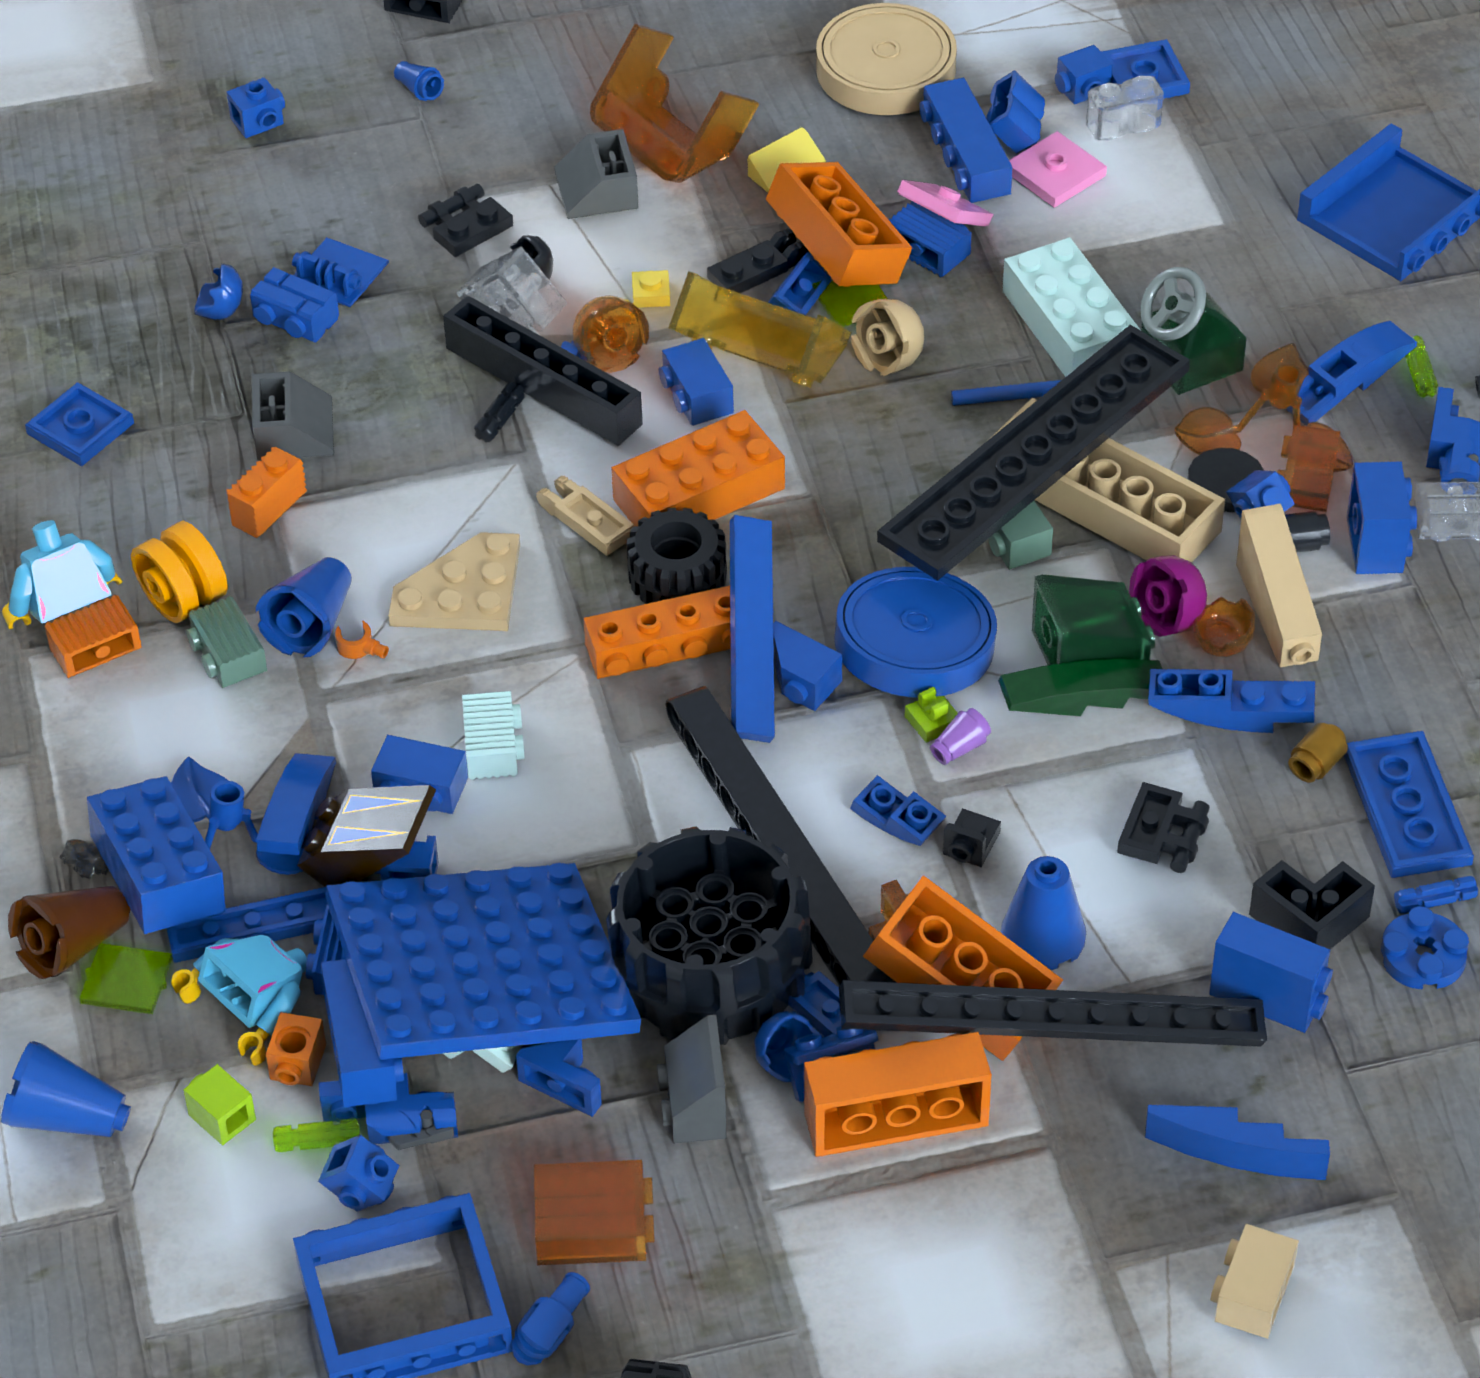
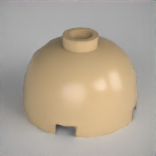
M878 299L860 306L854 314L852 323L857 322L856 334L851 335L852 346L858 360L870 372L876 368L881 372L880 375L883 376L896 373L912 365L922 352L924 328L918 314L906 303L896 299Z

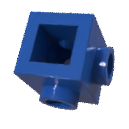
M265 77L226 91L230 119L245 138L284 124L282 109L285 108L284 97L278 88L274 89Z
M358 1135L333 1146L318 1182L335 1194L343 1205L358 1212L376 1204L380 1205L389 1198L393 1192V1180L400 1165L387 1156L380 1146L369 1142L362 1135Z

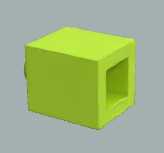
M218 1064L206 1073L197 1075L183 1089L188 1115L222 1146L256 1120L252 1094Z

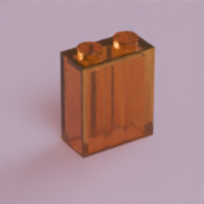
M642 1160L534 1164L537 1266L646 1261V1243L655 1242L654 1215H645V1205L653 1204L652 1177L643 1178Z

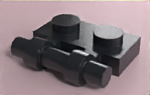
M475 184L469 188L462 187L454 192L453 197L443 202L436 201L430 204L427 211L418 215V220L424 228L433 223L437 225L433 227L434 239L454 257L465 253L513 226V215L492 197L480 203L477 201L485 194L480 184ZM459 209L463 210V212L454 217L450 215Z
M1142 782L1118 841L1117 853L1158 864L1162 852L1168 853L1173 857L1170 868L1177 873L1185 872L1188 863L1194 861L1198 852L1197 840L1199 836L1205 833L1208 826L1209 818L1207 814L1210 806L1204 801H1196L1192 809L1181 806L1182 792ZM1173 825L1184 829L1181 836L1170 833Z

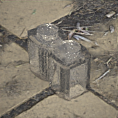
M1137 76L1122 84L1106 83L1094 87L1088 91L1086 126L1093 138L1101 141L1116 139L1128 132L1142 133L1156 129L1161 125L1164 92L1153 76Z

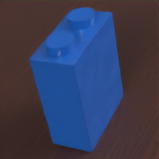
M1233 911L1215 943L1209 995L1217 998L1263 1000L1264 1017L1305 1033L1313 1018L1321 1019L1328 1003L1329 996L1324 993L1329 986L1333 974V969L1328 968L1330 949Z

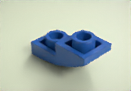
M878 775L853 800L850 807L853 812L879 829L918 846H921L946 818L945 814L913 791L906 797Z

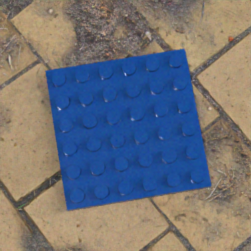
M554 863L546 866L512 867L510 869L490 871L474 870L468 873L431 874L424 877L388 878L380 881L346 882L343 884L327 885L326 901L380 1060L640 1033V1015L625 980L615 967L610 953L609 942L575 863Z

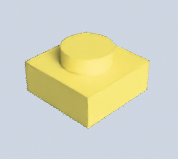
M668 270L632 272L633 308L670 306Z

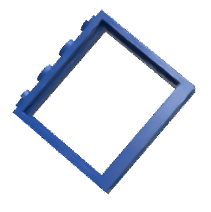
M470 1193L459 1196H446L436 1202L416 1207H402L393 1213L369 1219L360 1218L346 1225L326 1230H313L303 1236L293 1238L297 1264L328 1378H415L512 1352L511 1343L513 1340L510 1321ZM464 1228L491 1316L339 1355L315 1266Z

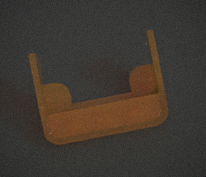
M634 24L591 103L590 116L594 124L604 132L624 129L632 155L662 179L681 183L732 154L756 112L759 103L749 98L720 91L696 134L662 107L669 93L670 85L667 75L658 69V66L674 37L666 32Z

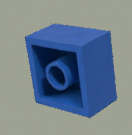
M1402 461L1354 463L1346 519L1356 574L1403 573L1406 557L1412 556L1413 541L1410 530H1416L1417 509L1416 506H1410L1409 504L1412 497V483L1410 477H1404Z

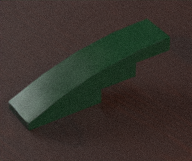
M1086 660L1040 666L1001 675L998 682L1009 711L1081 717L1087 706L1123 709L1129 698L1148 699L1150 670L1163 668L1159 660Z

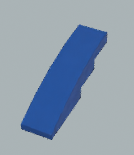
M294 754L285 767L266 809L256 839L258 852L300 854L304 837L312 830L314 820H318L315 814L320 804L326 798L336 765V757Z
M1148 1105L1145 1138L1186 1155L1235 1169L1280 1177L1326 1180L1330 1158L1329 1140L1284 1138L1283 1124L1238 1122L1237 1107Z

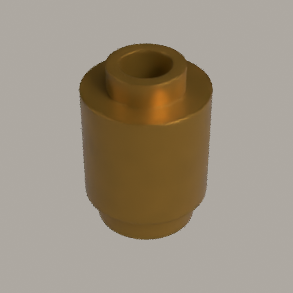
M1317 723L1291 751V758L1288 761L1291 771L1295 776L1307 783H1312L1316 779H1322L1347 752L1348 745L1345 734L1339 727L1333 724Z

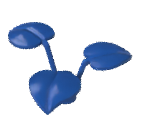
M187 757L174 774L171 784L193 822L201 821L206 817L209 819V828L205 837V843L208 848H211L216 829L230 831L236 828L241 821H244L251 840L257 843L258 833L251 820V810L243 808L244 789L238 783L227 780L220 774L204 768L192 758ZM302 848L299 855L258 852L256 850V857L259 863L272 872L290 875L303 871L297 866L303 853Z

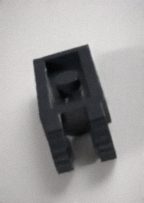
M787 228L776 232L770 241L766 240L708 267L707 278L726 298L730 299L787 272L789 268L798 263L807 251L809 253L810 251L801 241L796 243L797 238L794 232Z

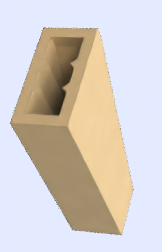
M1281 503L1242 510L1236 566L1279 667L1303 665L1308 662L1318 661L1322 632Z

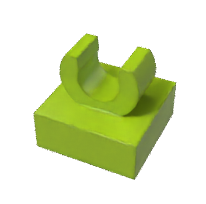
M932 687L919 693L917 701L905 706L904 717L927 743L938 738L958 713L944 696L936 697V689Z

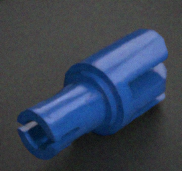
M568 1272L550 1297L538 1298L521 1319L515 1329V1337L511 1343L513 1356L519 1363L527 1366L537 1365L544 1358L550 1357L564 1341L574 1326L572 1313L590 1291V1285L583 1276L575 1272Z

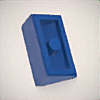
M807 251L763 309L770 313L801 322L832 281L831 276L813 258V255Z

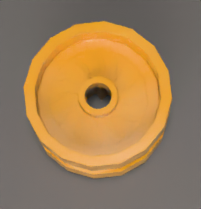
M184 520L163 530L160 540L151 538L132 549V567L140 586L154 607L173 623H179L187 619L191 610L196 611L198 609L199 603L204 606L206 604L209 605L227 593L226 574L213 547L198 529Z

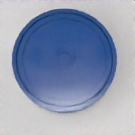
M917 567L888 568L860 578L844 592L837 607L834 643L836 651L842 654L844 666L864 683L890 694L918 698L919 693L934 687L936 689V697L956 693L971 686L986 673L994 655L997 618L987 598L974 586L954 575L946 573L937 581Z

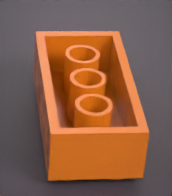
M839 162L780 163L766 200L776 211L777 215L794 232L795 237L804 244L813 255V258L831 276L833 282L843 287L897 284L911 253L912 246Z
M746 410L611 467L613 500L634 526H638V521L643 517L650 518L652 512L659 510L662 513L666 512L667 508L675 507L678 511L689 508L695 514L702 512L707 514L708 520H715L785 489V456Z
M924 875L863 955L865 959L897 983L1057 990L1063 981L1061 977ZM980 1035L983 1047L1001 1061H1004L1023 1037Z
M979 1032L968 1034L956 1033L940 1039L923 1042L911 1041L900 1046L878 1050L866 1049L855 1054L838 1057L826 1056L815 1061L804 1062V1115L815 1156H826L989 1126L992 1074Z

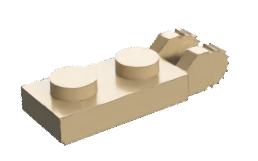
M565 475L560 476L554 481L556 491L562 498L547 488H542L536 493L537 500L544 510L552 516L555 515V517L606 556L627 543V538H630V531L635 527L633 523L583 485L580 487L571 479L569 480L568 477H565Z

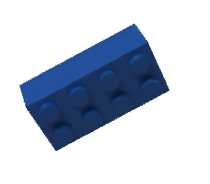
M167 776L147 779L141 783L118 789H109L103 793L87 797L90 836L144 934L226 912L223 872Z

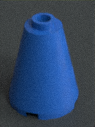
M326 557L268 589L256 605V612L259 610L261 620L258 623V627L266 640L273 647L290 656L293 652L305 654L303 657H311L320 652L330 638L352 582L351 573L347 566L338 559Z
M1042 856L1034 859L1027 866L1003 919L1001 933L1050 970L1058 969L1060 963L1069 959L1073 962L1079 957L1085 947L1086 927L1067 865L1056 857Z
M35 1041L27 1044L12 1077L15 1080L11 1094L7 1093L4 1101L1 1123L17 1128L111 1137L115 1129L123 1131L131 1110V1106L125 1104V1094L46 1045Z

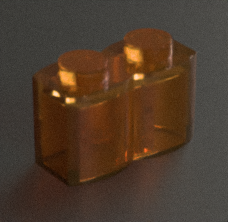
M1294 424L1292 436L1284 435L1281 458L1288 460L1286 470L1278 469L1277 473L1281 474L1290 485L1291 492L1289 494L1295 503L1292 507L1327 512L1339 447L1340 431Z

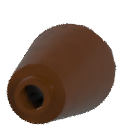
M114 886L28 895L11 905L8 914V931L10 939L16 936L22 949L16 951V954L21 963L39 979H46L60 975L126 925L131 909L124 895Z

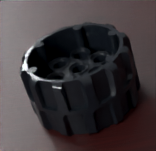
M695 826L680 829L681 834L659 843L649 842L637 851V859L629 869L616 875L610 887L612 910L606 918L610 953L617 971L626 982L640 1018H646L658 1027L661 1036L673 1040L707 1015H716L720 1045H726L729 1039L748 1035L752 1032L758 1033L762 1024L776 1013L783 1012L788 1007L790 996L796 998L805 994L804 970L809 969L813 963L808 891L805 881L801 876H792L789 870L787 854L775 844L768 847L764 843L747 836L746 830L730 827L729 831L700 830Z

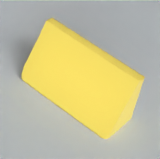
M801 127L750 154L747 159L748 177L766 192H769L780 163L826 162L809 133Z

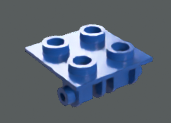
M327 237L312 254L304 251L296 253L292 259V266L296 267L294 276L335 292L337 294V302L348 307L355 303L389 263L387 259Z

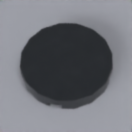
M1216 448L1205 451L1194 458L1188 469L1187 479L1224 498V512H1235L1233 503L1226 491L1255 470L1264 471L1257 459L1246 452L1234 448Z

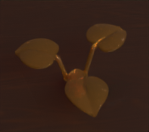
M1294 343L1270 352L1253 367L1250 377L1254 388L1262 394L1237 425L1233 426L1231 418L1223 411L1211 407H1202L1186 414L1174 429L1178 439L1188 449L1199 455L1216 448L1240 450L1242 442L1236 433L1241 432L1265 401L1269 400L1270 404L1278 409H1286L1289 406L1293 407V429L1297 434L1290 437L1287 443V451L1291 459L1298 466L1311 472L1331 473L1346 471L1352 468L1353 465L1351 452L1336 431L1319 422L1309 423L1305 428L1301 426L1300 405L1302 399L1298 394L1304 378L1309 375V370L1300 358Z

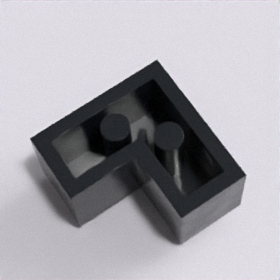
M1281 860L1253 883L1249 915L1256 921L1327 949H1332L1370 917L1375 885L1343 861L1313 884Z

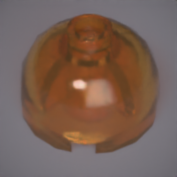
M614 295L596 297L584 304L576 314L573 323V343L580 356L588 363L608 373L622 371L634 364L640 357L638 351L641 349L642 344L647 345L649 339V323L644 312L629 300Z

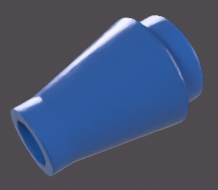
M402 61L397 64L394 70L395 79L406 86L419 100H434L443 91L444 79L436 68Z

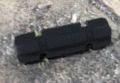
M514 382L506 384L501 391L502 394L497 396L484 413V417L474 426L477 439L491 442L499 432L498 430L504 426L516 410L515 407H518L525 398L523 393L524 387L521 384L517 385Z

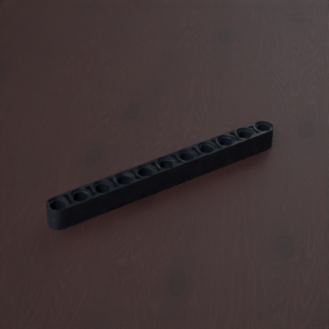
M701 686L667 699L665 706L671 725L737 828L746 830L747 836L764 843L768 847L775 844L787 854L789 870L792 876H801L805 881L809 901L811 942L838 985L840 986L843 980L897 983L863 957L874 940L706 686Z

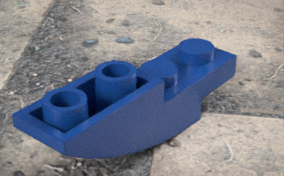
M1391 321L1368 327L1340 342L1308 366L1309 375L1281 397L1282 407L1309 428L1357 387L1362 391L1368 388L1416 348L1417 341Z
M1151 669L1148 702L1150 706L1167 714L1206 726L1246 732L1273 733L1274 722L1314 723L1315 681H1233L1232 670Z

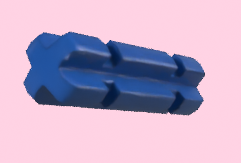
M1466 876L1454 879V881L1446 880L1416 887L1415 890L1414 888L1396 891L1394 893V901L1399 913H1407L1414 907L1431 908L1450 904L1457 900L1464 901L1476 898L1478 896V888L1475 878L1473 876Z

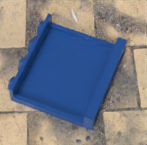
M1391 123L1300 193L1297 220L1401 282L1412 272L1419 271L1424 263L1434 254H1440L1447 244L1458 235H1464L1469 227L1480 218V189L1475 190L1400 147L1402 129Z

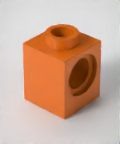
M280 1012L266 1051L270 1080L279 1081L286 1085L300 1084L313 1086L326 1047L322 1019Z

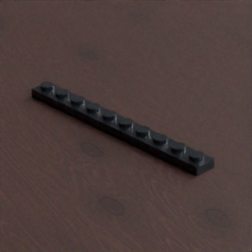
M843 980L839 986L841 1029L955 1034L979 1032V1035L1261 1047L1267 1041L1263 1000L848 980Z

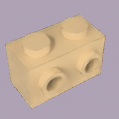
M1245 1224L1240 1240L1232 1238L1228 1246L1224 1265L1230 1267L1226 1277L1218 1274L1213 1286L1210 1301L1217 1303L1215 1322L1268 1339L1295 1266L1299 1240Z

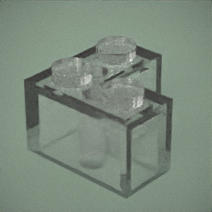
M522 246L481 266L456 292L461 300L466 296H470L493 310L500 311L502 315L535 333L544 330L568 304Z

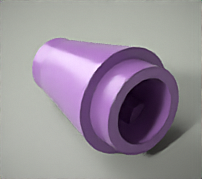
M969 708L966 712L959 711L930 746V751L937 761L946 765L950 761L985 744L987 741L986 737L991 734L990 725L983 715L974 708Z

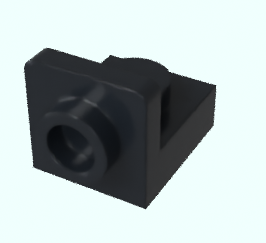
M962 808L955 823H948L944 829L943 855L952 857L956 861L967 862L982 868L1000 834L1001 821Z

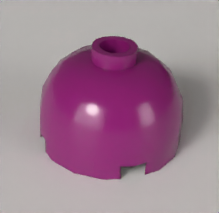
M1175 555L1150 558L1146 562L1139 563L1134 568L1129 586L1131 603L1137 601L1141 614L1135 616L1149 633L1158 637L1181 633L1192 627L1201 618L1207 604V590L1199 569L1192 562Z

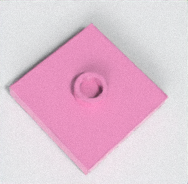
M1058 131L1009 160L1013 167L1012 178L1054 208L1104 178L1107 173L1106 165Z
M902 180L897 191L901 196L953 223L986 227L989 226L994 215L960 197L961 194L945 186L940 187L931 183Z

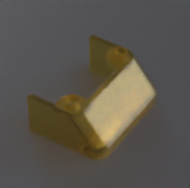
M688 271L668 327L691 339V341L704 338L711 350L716 348L792 374L790 381L808 388H812L813 382L822 383L847 347L852 333L824 316L818 315L815 319L717 286Z

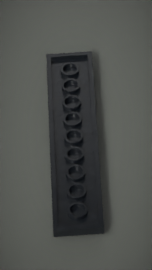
M1129 325L877 531V542L938 581L1189 372L1190 360L1141 330Z

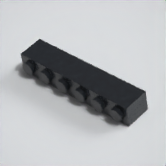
M466 296L443 315L446 349L506 383L514 382L517 385L521 384L524 387V393L615 445L619 446L643 425L640 391L474 298Z

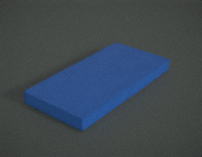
M1423 731L1347 743L1348 750L1344 754V758L1391 878L1472 865L1473 852Z

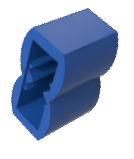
M1014 70L996 81L990 95L992 105L986 119L993 132L1017 154L1024 149L1027 150L1039 141L1040 120L1044 115L1045 99Z

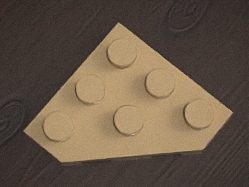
M480 532L393 586L388 615L389 625L393 627L508 631L520 551V534Z

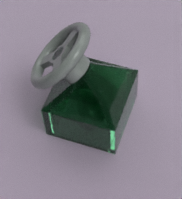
M1173 267L1158 274L1146 288L1141 301V331L1190 360L1189 372L1171 386L1175 392L1180 395L1243 371L1247 338L1210 294L1206 292L1204 283L1199 275L1185 267ZM1177 278L1185 279L1192 285L1194 297L1178 290ZM1164 285L1166 296L1163 299L1162 307L1160 310L1152 312L1153 300L1159 289Z

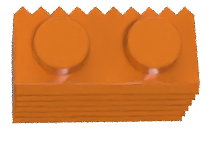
M272 447L271 452H266V455L261 457L262 461H256L257 465L251 466L252 470L246 471L247 475H241L242 478L236 480L237 484H232V489H227L232 526L255 538L261 536L307 491L305 488L306 483L304 482L306 479L304 478L305 473L302 466L304 463L302 460L277 447Z
M113 595L111 599L106 598L105 600L96 601L89 608L84 607L82 611L76 610L74 614L62 615L54 619L52 623L47 622L45 624L49 648L67 678L142 648L138 626L117 595Z

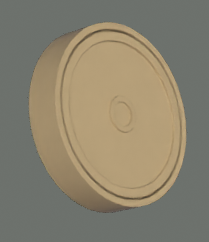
M898 3L862 5L834 17L820 32L816 44L817 78L823 90L833 100L855 111L873 115L911 113L918 111L919 103L924 101V86L955 79L956 40L952 31L942 20L923 9Z

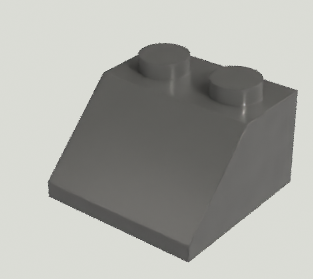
M707 1015L664 1046L665 1063L657 1064L659 1091L668 1090L669 1098L661 1100L663 1127L672 1126L674 1143L727 1139L725 1082L716 1015Z

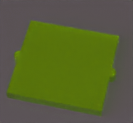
M831 280L818 298L837 329L854 324L852 319L860 306L870 301L888 299L878 284L843 287L838 286L833 280ZM821 281L812 283V287L814 288V290L818 287Z
M104 943L99 944L91 967L85 970L87 979L79 997L80 1004L153 1014L161 990L167 988L166 976L173 959L172 953Z

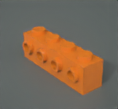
M730 585L585 617V646L597 679L731 649Z

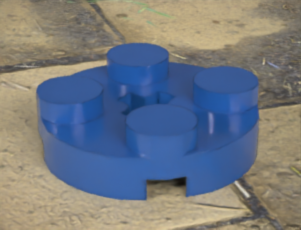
M1414 907L1409 911V914L1397 917L1386 927L1381 943V953L1384 957L1383 965L1392 978L1407 987L1423 989V984H1437V989L1447 987L1454 983L1465 969L1469 938L1464 931L1446 917L1435 914L1426 907ZM1417 946H1427L1432 949L1434 954L1424 952L1420 955L1416 952Z

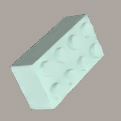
M1070 237L1004 259L1003 293L1065 377L1129 325L1140 330Z

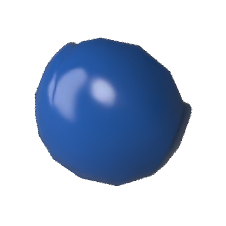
M221 264L220 268L213 269V273L218 276V281L203 284L195 305V315L212 320H223L229 318L240 305L243 283L237 270L227 264Z
M794 1011L776 1013L762 1024L754 1039L756 1060L766 1072L782 1082H791L783 1049L795 1046V1040L800 1037L812 1034H819L822 1037V1035L809 1023L808 1019Z

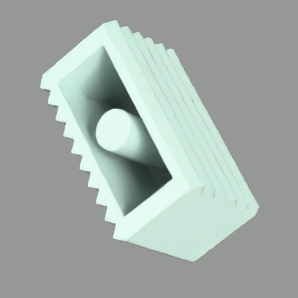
M511 691L462 695L468 778L474 780L476 777L479 779L484 777L490 779L492 776L496 778L501 775L504 777L508 775L516 776L518 774L517 760L525 759L523 735L514 734V729L522 728L520 704H512Z

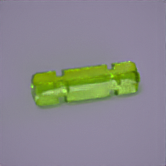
M1416 335L1412 338L1417 341V347L1405 356L1407 358L1406 361L1415 383L1417 394L1422 398L1426 396L1433 397L1437 394L1438 382L1433 374L1434 370L1428 353L1425 350L1422 337Z
M353 1118L340 1120V1124L334 1125V1121L298 1124L296 1129H292L291 1125L276 1126L273 1129L274 1148L277 1152L294 1151L293 1146H300V1150L333 1147L336 1145V1142H344L361 1135L360 1124L357 1119Z

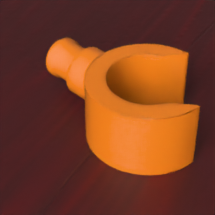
M362 621L364 636L357 641L345 640L342 637L339 626H337L335 630L337 651L343 657L358 659L369 654L372 656L377 655L383 659L387 656L389 652L388 646H384L372 638L371 628L365 621Z

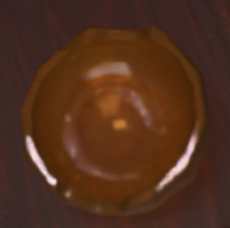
M1219 597L1211 604L1206 605L1202 615L1194 619V639L1204 651L1213 656L1230 657L1239 654L1246 649L1254 637L1255 612L1243 598L1237 602H1232Z

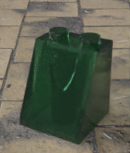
M1043 574L1035 576L1031 631L1047 665L1106 659L1150 660L1151 649L1155 648V636L1151 626H1145L1141 618L1139 602L1136 597L1130 596L1124 582Z

